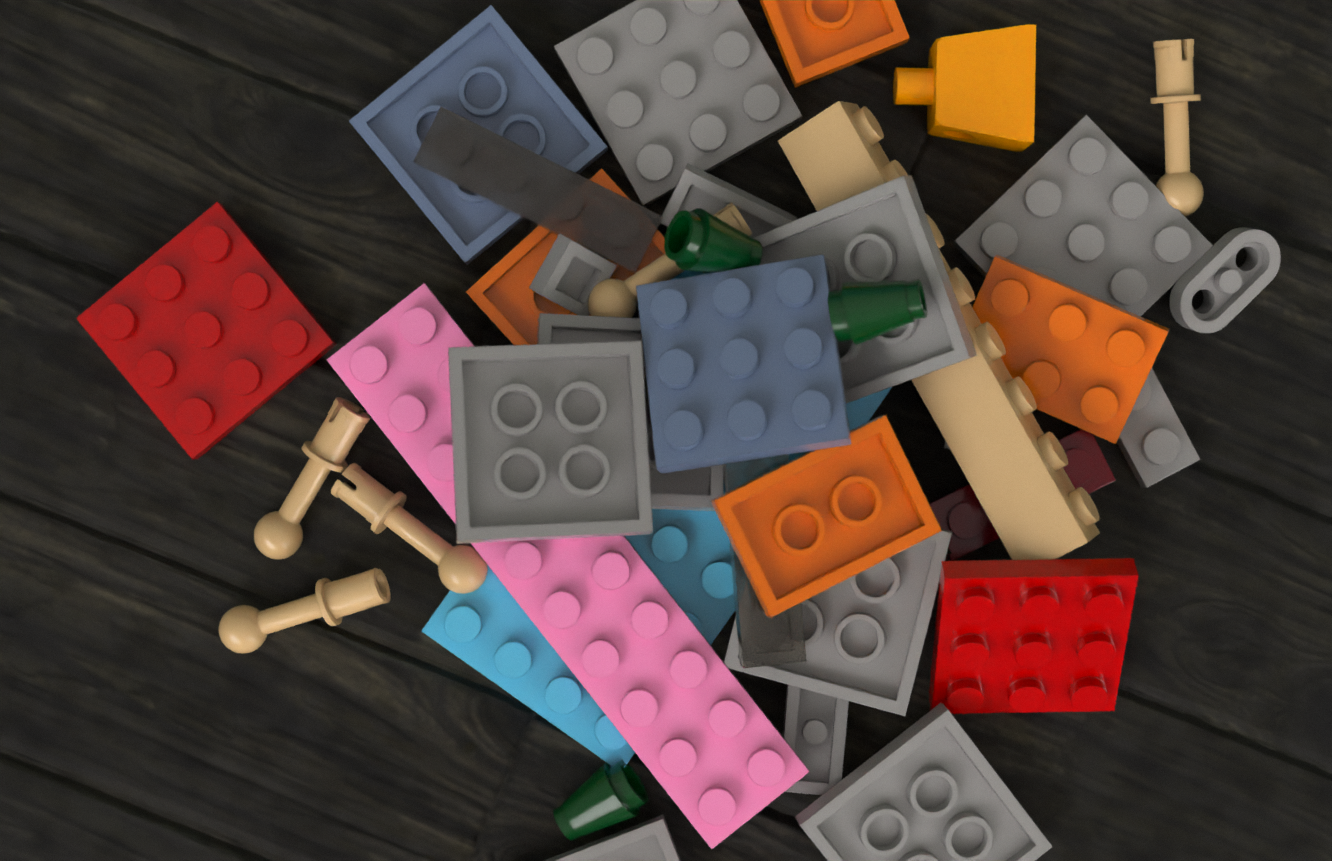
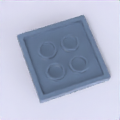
M492 5L349 120L467 265L608 151L607 145Z
M824 254L636 286L656 468L661 474L852 445L838 343L829 316L828 293L830 292V285Z

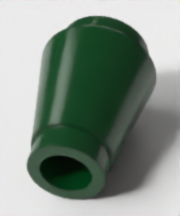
M696 208L691 212L687 210L678 212L669 223L665 234L664 249L666 256L674 260L682 270L721 272L756 266L761 262L762 245L759 240L751 238L701 208Z
M919 279L909 282L906 280L843 282L842 289L828 293L829 316L838 342L852 340L855 345H859L928 316L926 297Z
M620 760L611 766L606 762L572 793L562 805L555 808L553 814L561 832L567 839L574 841L580 836L588 835L638 816L639 807L648 802V795L640 777L629 763L626 765L623 760Z

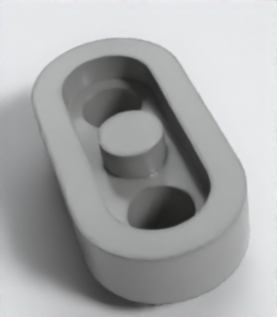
M1247 227L1235 228L1224 234L1173 286L1169 304L1172 316L1176 322L1184 328L1206 334L1214 333L1224 328L1278 273L1281 263V252L1276 240L1265 231ZM1244 248L1247 254L1246 261L1238 268L1236 265V255L1240 249ZM1201 290L1204 296L1203 303L1198 309L1194 310L1192 306L1193 296Z

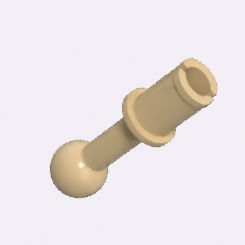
M1194 39L1153 42L1156 62L1157 97L1150 99L1151 104L1163 103L1165 174L1158 180L1156 187L1165 195L1167 202L1173 208L1178 209L1187 217L1200 207L1204 194L1200 180L1190 172L1188 101L1201 100V94L1194 95Z
M732 202L713 214L748 236L753 234ZM665 253L624 281L613 278L605 279L599 282L589 295V313L591 316L632 318L636 312L638 302L637 285L671 280L685 270L680 269L676 262L669 259Z
M336 397L313 441H305L301 447L302 451L309 457V460L279 511L264 515L258 521L254 530L256 547L266 557L277 560L285 559L292 556L300 548L303 540L301 520L330 471L342 473L347 468L348 464L345 459L357 437L371 418L357 404L347 399Z
M357 463L350 464L342 473L344 477L356 485V490L346 482L343 483L337 479L331 489L333 496L340 498L372 524L371 530L374 533L379 534L388 527L438 565L440 580L450 591L466 594L477 590L484 583L488 572L487 563L475 548L470 545L452 546L403 508L407 499V495L399 491L394 494L362 470L361 466Z
M377 568L335 581L322 578L316 582L315 594L262 611L249 605H239L229 609L220 620L219 636L222 643L229 650L241 654L250 653L257 650L264 643L267 634L321 617L324 618L328 625L336 626L342 622V617L389 603L391 599L389 584L383 571Z

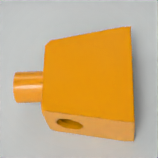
M1027 24L936 39L929 49L928 68H895L893 80L894 104L927 105V132L930 135L1009 151L1023 152L1034 143L1036 25Z

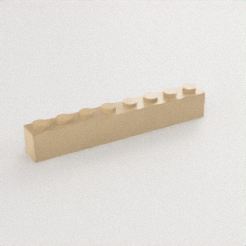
M837 101L778 140L817 211L903 175H908L897 160L889 161L878 142L884 138V134L875 116L867 107L859 108L854 103ZM926 214L939 249L944 246V239L935 222ZM939 249L977 356L912 379V382L1011 559H1057L1086 544L1100 534L1095 525V522L1100 520L1098 510L1084 488L1079 487L1075 490L1063 468L1068 465V459L1063 447L1053 433L1047 432L1044 434L1032 414L1037 409V404L1030 389L1020 377L1017 376L1014 379L1011 377L1001 359L1006 354V350L1000 336L989 322L981 324L970 302L975 300V294L970 283L958 268L950 269Z

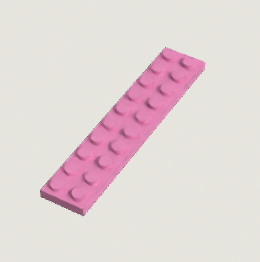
M423 283L329 357L327 361L456 524L448 348L475 346L429 287ZM625 536L471 543L711 849L809 773L806 765L732 671L726 667L724 661Z

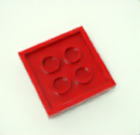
M219 202L211 206L76 318L191 459H199L337 345L335 340Z
M1134 558L942 561L929 687L930 709L932 710L942 703L951 714L1115 711L1139 576Z

